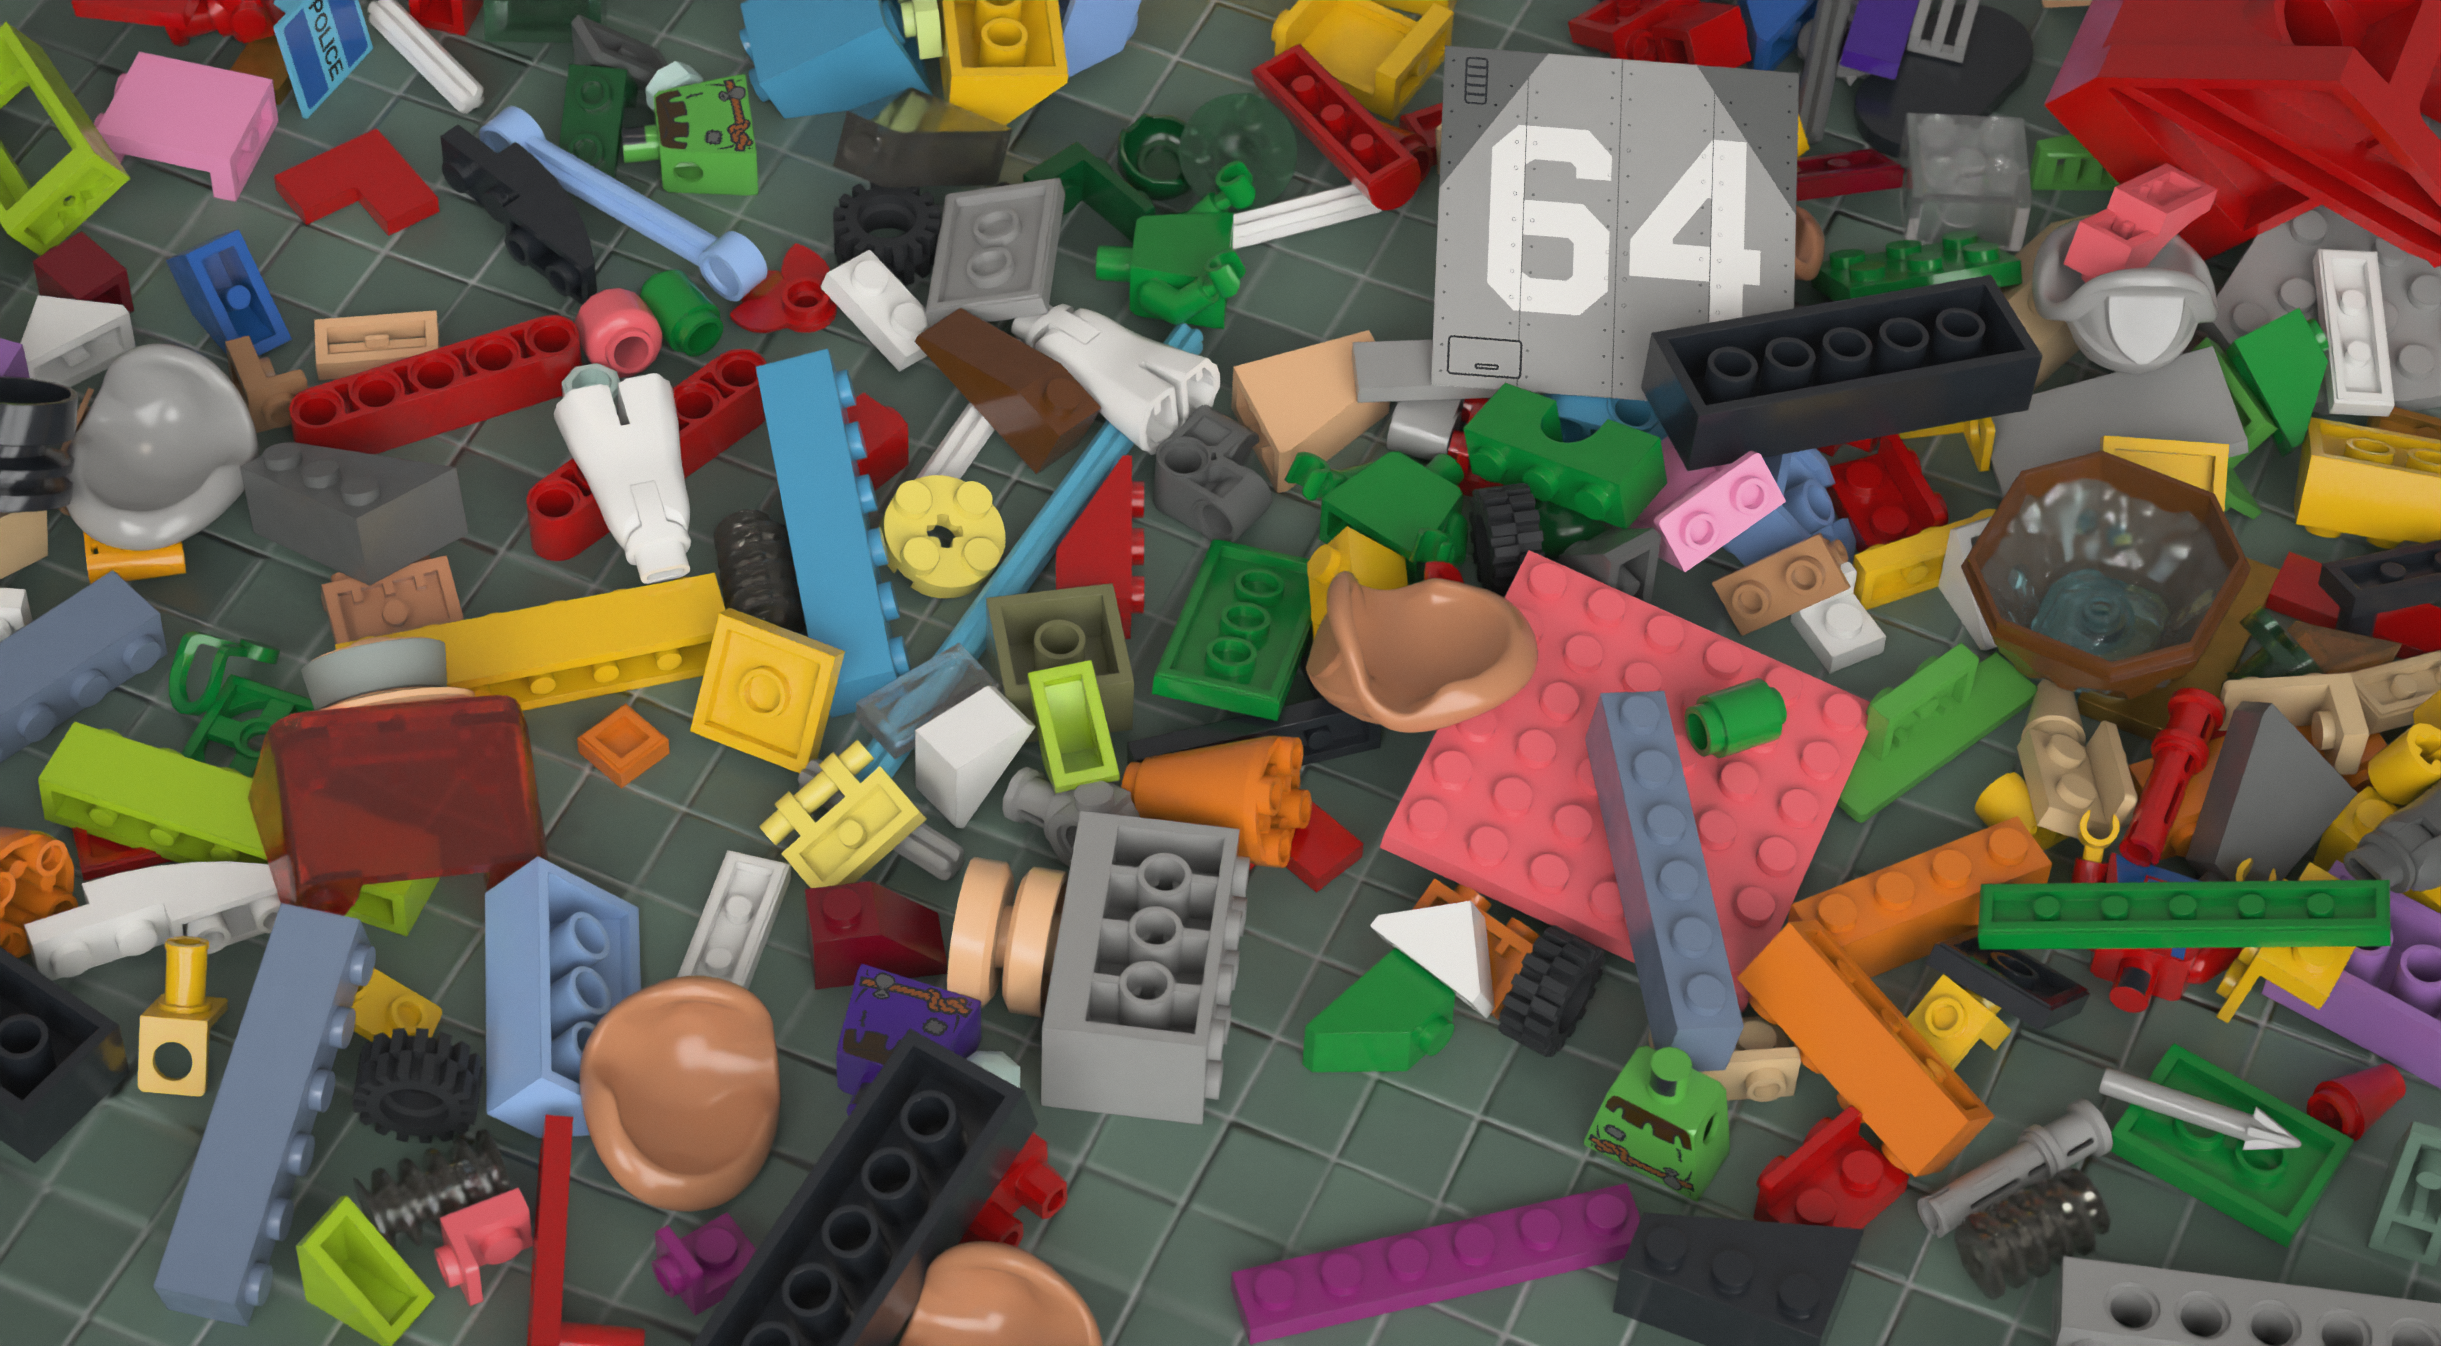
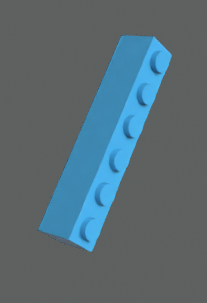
M829 349L757 366L756 372L807 634L809 638L845 651L829 714L833 718L901 701L905 696L901 675L911 673V665L903 636L893 638L890 620L900 618V611L892 582L882 583L879 566L889 564V558L881 528L871 529L868 513L878 511V504L870 475L860 476L857 460L867 458V450L859 422L849 423L846 408L857 405L848 369L837 371Z

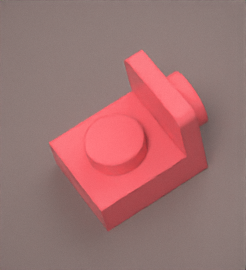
M519 1188L440 1217L443 1246L434 1249V1254L440 1273L448 1288L459 1285L469 1306L483 1302L479 1267L486 1264L507 1262L519 1254L520 1251L533 1246L529 1208Z

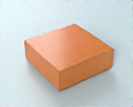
M626 703L577 738L578 752L621 789L670 754L669 739Z

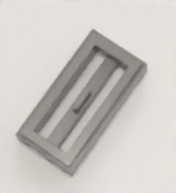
M1920 0L1906 50L1963 63L1980 0H1967L1954 46L1944 44L1956 0H1943L1932 41L1923 40L1922 37L1933 0Z

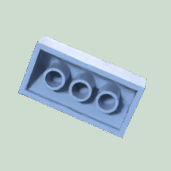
M537 856L485 893L486 1114L537 1138H542L545 1115L573 1117L572 1136H587L590 1134L586 1125L580 1096L579 1073L581 1055L587 1039L600 1019L624 998L641 990L639 907Z

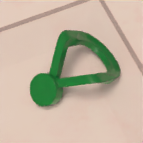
M187 632L181 638L169 676V697L173 708L180 714L192 716L203 714L216 700L229 656L248 657L265 663L277 664L280 649L241 638L240 643L203 632ZM200 644L219 648L212 663V670L205 691L198 700L192 703L186 692V680L197 648Z

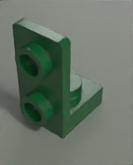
M569 64L559 147L614 179H616L624 108H636L639 87L627 69Z
M1078 141L1023 174V183L1060 178L1065 191L1062 215L1071 212L1077 204L1083 201L1131 242H1134L1137 219L1146 215H1156L1152 201L1143 191L1134 189L1113 171L1106 160L1094 156Z

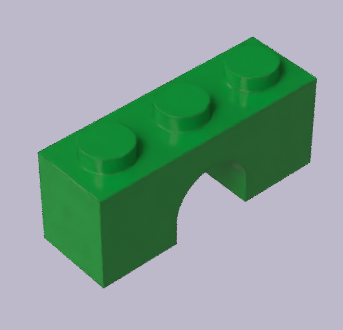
M1504 383L1463 428L1472 474L1478 475L1486 481L1497 482L1502 485L1528 484L1530 494L1533 493L1534 498L1557 504L1584 514L1592 520H1600L1622 529H1628L1667 484L1660 437L1607 419L1592 436L1581 441L1564 443L1556 400L1508 383Z

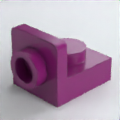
M728 1212L680 1239H678L668 1225L655 1231L657 1259L653 1260L651 1265L653 1273L663 1291L670 1298L679 1295L694 1316L723 1300L756 1252V1248Z

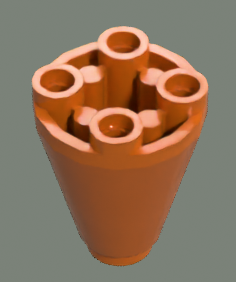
M1273 735L1146 757L1142 763H1129L1123 775L1121 788L1131 792V800L1140 818L1240 829L1238 856L1250 857V863L1257 866L1285 868L1290 859L1291 842L1294 837L1295 828L1305 829L1311 816L1312 799L1310 791L1300 789L1303 744L1299 737Z
M0 826V947L19 959L31 953L24 927L25 924L78 907V901L72 895L74 891V864L65 843L42 831Z

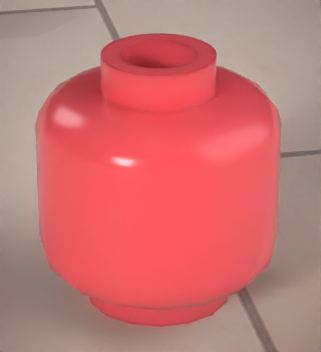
M613 288L594 294L581 306L575 318V325L579 331L580 347L590 363H599L617 371L619 378L632 377L645 371L656 360L662 348V330L656 317L644 300L633 291Z

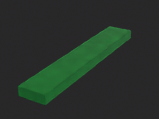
M2390 880L1981 884L1978 923L1979 949L2391 946Z

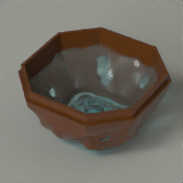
M2098 451L2022 470L1961 565L1964 577L1994 643L1998 647L1999 652L2014 664L2017 671L2029 678L2047 679L2063 690L2079 693L2091 691L2099 696L2113 700H2130L2141 695L2158 692L2185 677L2188 672L2194 669L2207 651L2217 630L2243 588L2251 570L2214 493L2105 451Z

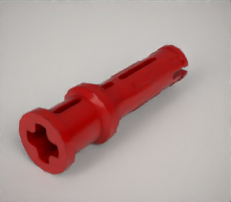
M2189 687L2174 691L2167 704L2170 717L2164 730L2157 732L2152 741L2153 768L2149 778L2146 780L2130 825L2119 845V851L2122 856L2135 865L2149 867L2150 863L2154 866L2159 863L2167 837L2185 797L2190 779L2203 771L2209 761L2210 750L2207 746L2212 733L2219 730L2226 718V709L2217 697L2205 690Z

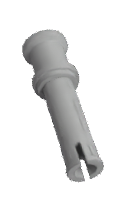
M2079 1098L2067 1106L2065 1115L2044 1127L2033 1124L2023 1130L2021 1136L2018 1137L2017 1145L2005 1153L1964 1174L1940 1190L1920 1198L1917 1201L1920 1218L1931 1234H1937L1938 1238H1942L1966 1221L1984 1213L2038 1181L2042 1183H2055L2066 1176L2069 1166L2090 1154L2100 1157L2112 1150L2113 1140L2109 1126L2094 1104L2087 1099Z

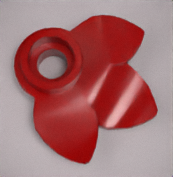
M798 243L792 245L783 259L781 271L768 270L766 278L740 300L742 304L732 310L729 315L730 319L741 328L757 333H770L785 328L801 333H811L824 329L833 322L837 314V305L820 288L826 274L830 271L829 266L824 259L808 247Z

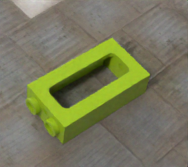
M5 22L0 27V109L24 87L30 86L72 148L71 152L31 187L0 140V223L9 236L41 256L50 248L63 242L119 190L130 177L43 48L8 22ZM72 196L69 200L64 201L66 197Z

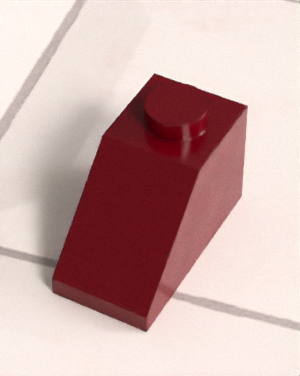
M872 881L805 889L807 940L815 990L854 985L861 964L906 978L948 973L938 912Z

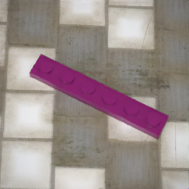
M1627 1183L1234 1271L1231 1272L1230 1288L1249 1344L1251 1345L1623 1260L1641 1217Z

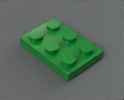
M1953 231L1943 234L1942 242L1922 245L1917 240H1899L1886 244V251L1866 255L1865 251L1860 249H1845L1829 254L1830 260L1822 262L1819 273L1811 280L1813 288L1834 301L1987 275H1992L1997 285L2004 287L2021 284L2022 269L2020 259L2000 249L1998 244L1990 243L1980 238L1977 232Z
M2173 1043L2147 1081L2254 1115L2257 1106L2300 1140L2301 1146L2299 1148L2243 1150L2244 1140L2130 1104L2111 1132L2113 1146L2110 1152L2288 1248L2349 1156L2354 1139Z

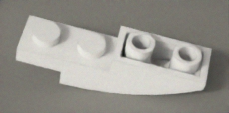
M230 861L189 862L122 872L82 883L86 905L25 924L24 927L36 971L54 981L63 977L80 975L87 969L126 956L144 954L154 947L165 944V941L171 937L193 936L207 939L210 941L207 954H212L223 949L225 946L264 933H271L281 903L305 908L301 880L296 869L259 863Z

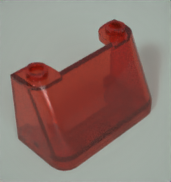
M490 695L304 711L290 714L278 720L269 728L265 735L248 801L281 903L345 916L359 898L362 885L483 873V882L488 892L537 856L549 861L528 724L521 705L515 698L507 695Z

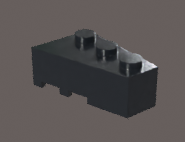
M1644 1212L1620 1267L1613 1312L1706 1346H1826L1855 1272L1864 1229Z

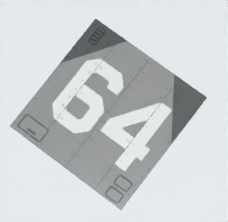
M1445 45L1431 385L1499 390L1504 383H1508L1535 393L1648 401L1641 389L1651 333L1793 309L1799 73Z

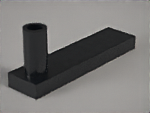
M2441 540L2322 563L2318 585L2340 607L2330 651V658L2334 663L2345 668H2360L2367 664L2378 613L2441 601Z
M1309 652L1302 659L1300 669L1314 700L1284 706L1278 721L1244 715L1127 742V766L1131 762L1142 763L1146 757L1273 735L1299 737L1303 744L1302 766L1380 748L1381 724L1360 720L1329 703L1315 689L1307 674L1306 665L1310 655Z

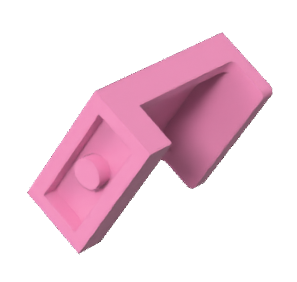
M139 52L128 73H122L119 76L113 100L106 112L100 113L96 117L94 125L120 164L125 155L210 172L214 197L236 202L279 121L272 79Z
M1667 436L1661 441L1667 484L1628 529L1654 528L1661 535L1658 558L1686 572L1786 501L1761 454L1749 451L1731 464L1687 471Z

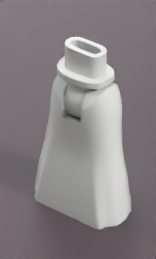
M1060 304L1055 307L1049 305L1048 314L1015 318L1011 326L1012 333L1025 340L1027 345L1061 363L1102 407L1099 412L1117 430L1150 455L1156 453L1160 444L1173 435L1187 421L1195 409L1206 404L1212 407L1215 396L1220 388V372L1217 364L1212 363L1210 359L1141 336L1112 319L1089 309L1079 308L1074 312L1073 307L1066 304Z
M658 373L627 378L619 382L618 415L609 385L598 384L568 391L564 398L556 405L554 411L555 421L572 457L591 489L609 531L625 551L629 564L637 566L640 579L644 584H654L687 575L690 572L686 552H688L691 546V539L688 534L690 504L681 460L676 405L670 381L664 379Z

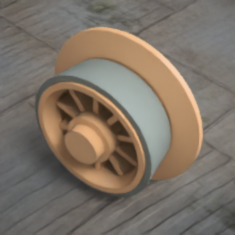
M427 637L368 638L351 644V646L323 654L303 666L301 672L315 712L299 719L292 725L291 729L295 739L314 743L347 742L375 738L380 766L384 768L382 770L385 791L395 792L411 787L408 767L404 765L407 760L401 733L424 728L457 717L475 706L476 697L475 693L471 690L447 687L446 649L444 642Z

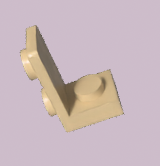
M2309 673L2303 676L2274 678L2245 677L2239 680H2228L2223 684L2219 700L2226 709V718L2219 731H2226L2228 729L2233 711L2241 701L2273 703L2294 726L2311 725L2315 748L2317 750H2324L2326 760L2340 775L2357 774L2370 733L2351 673Z

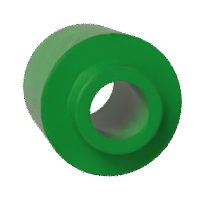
M671 269L658 272L647 279L642 286L639 297L644 300L656 317L662 330V338L673 350L696 357L711 350L720 340L724 326L720 320L719 309L683 271Z
M1755 678L1700 696L1696 705L1686 709L1684 722L1689 741L1699 755L1703 757L1714 755L1717 758H1723L1777 740L1782 732V724L1786 722L1787 711L1779 691L1774 687H1769L1762 679Z

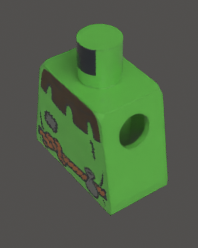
M745 74L658 91L653 96L655 125L621 128L624 163L659 160L662 188L669 193L759 195L757 153Z
M1639 1046L1606 1094L1584 1139V1145L1698 1203L1730 1153L1726 1089L1719 1081L1693 1069L1690 1057L1681 1049L1665 1047L1657 1051L1649 1046Z

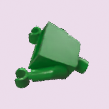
M1233 161L1225 165L1218 172L1215 179L1221 192L1218 194L1210 192L1188 211L1170 215H1146L1138 218L1133 247L1098 245L1096 281L1129 282L1130 311L1137 316L1161 319L1173 325L1185 323L1224 329L1228 297H1232L1237 293L1240 287V278H1243L1246 273L1245 266L1235 250H1233L1234 213L1229 212V207L1232 205L1236 209H1243L1251 205L1255 198V188L1252 185L1253 176L1242 161Z
M1390 451L1373 463L1368 462L1334 470L1319 456L1308 452L1297 453L1284 480L1289 484L1294 483L1303 486L1302 495L1307 500L1322 499L1319 540L1328 544L1348 526L1405 557L1408 585L1424 581L1425 564L1429 561L1447 562L1456 568H1459L1465 562L1469 525L1462 515L1464 494L1458 487L1463 481L1464 473L1459 463L1451 456L1439 453L1423 466L1399 451Z

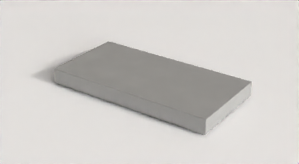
M2213 346L2181 354L2170 364L2150 373L2128 374L2114 372L2032 395L2027 411L1991 417L1995 426V438L1990 463L2002 499L2022 470L2098 452L2100 449V437L2104 435L2229 444L2228 458L2248 453L2247 437Z

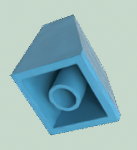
M747 0L740 4L746 28L740 30L739 35L748 56L755 65V68L748 72L750 81L761 101L771 100L784 119L917 102L933 96L924 59L920 60L916 37L905 38L901 9L897 0Z

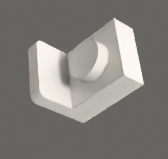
M1850 562L1841 564V570L1851 586L1848 590L1792 614L1790 620L1829 674L1883 653L1886 635L1853 594L1857 571Z

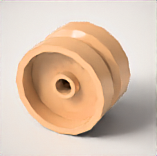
M979 857L971 859L962 883L953 924L947 973V991L981 1001V1008H983L995 996L1003 970L1002 996L1010 1013L1043 1018L1068 883L1067 872L1034 866L1022 878L1013 906L1014 877L1008 862Z

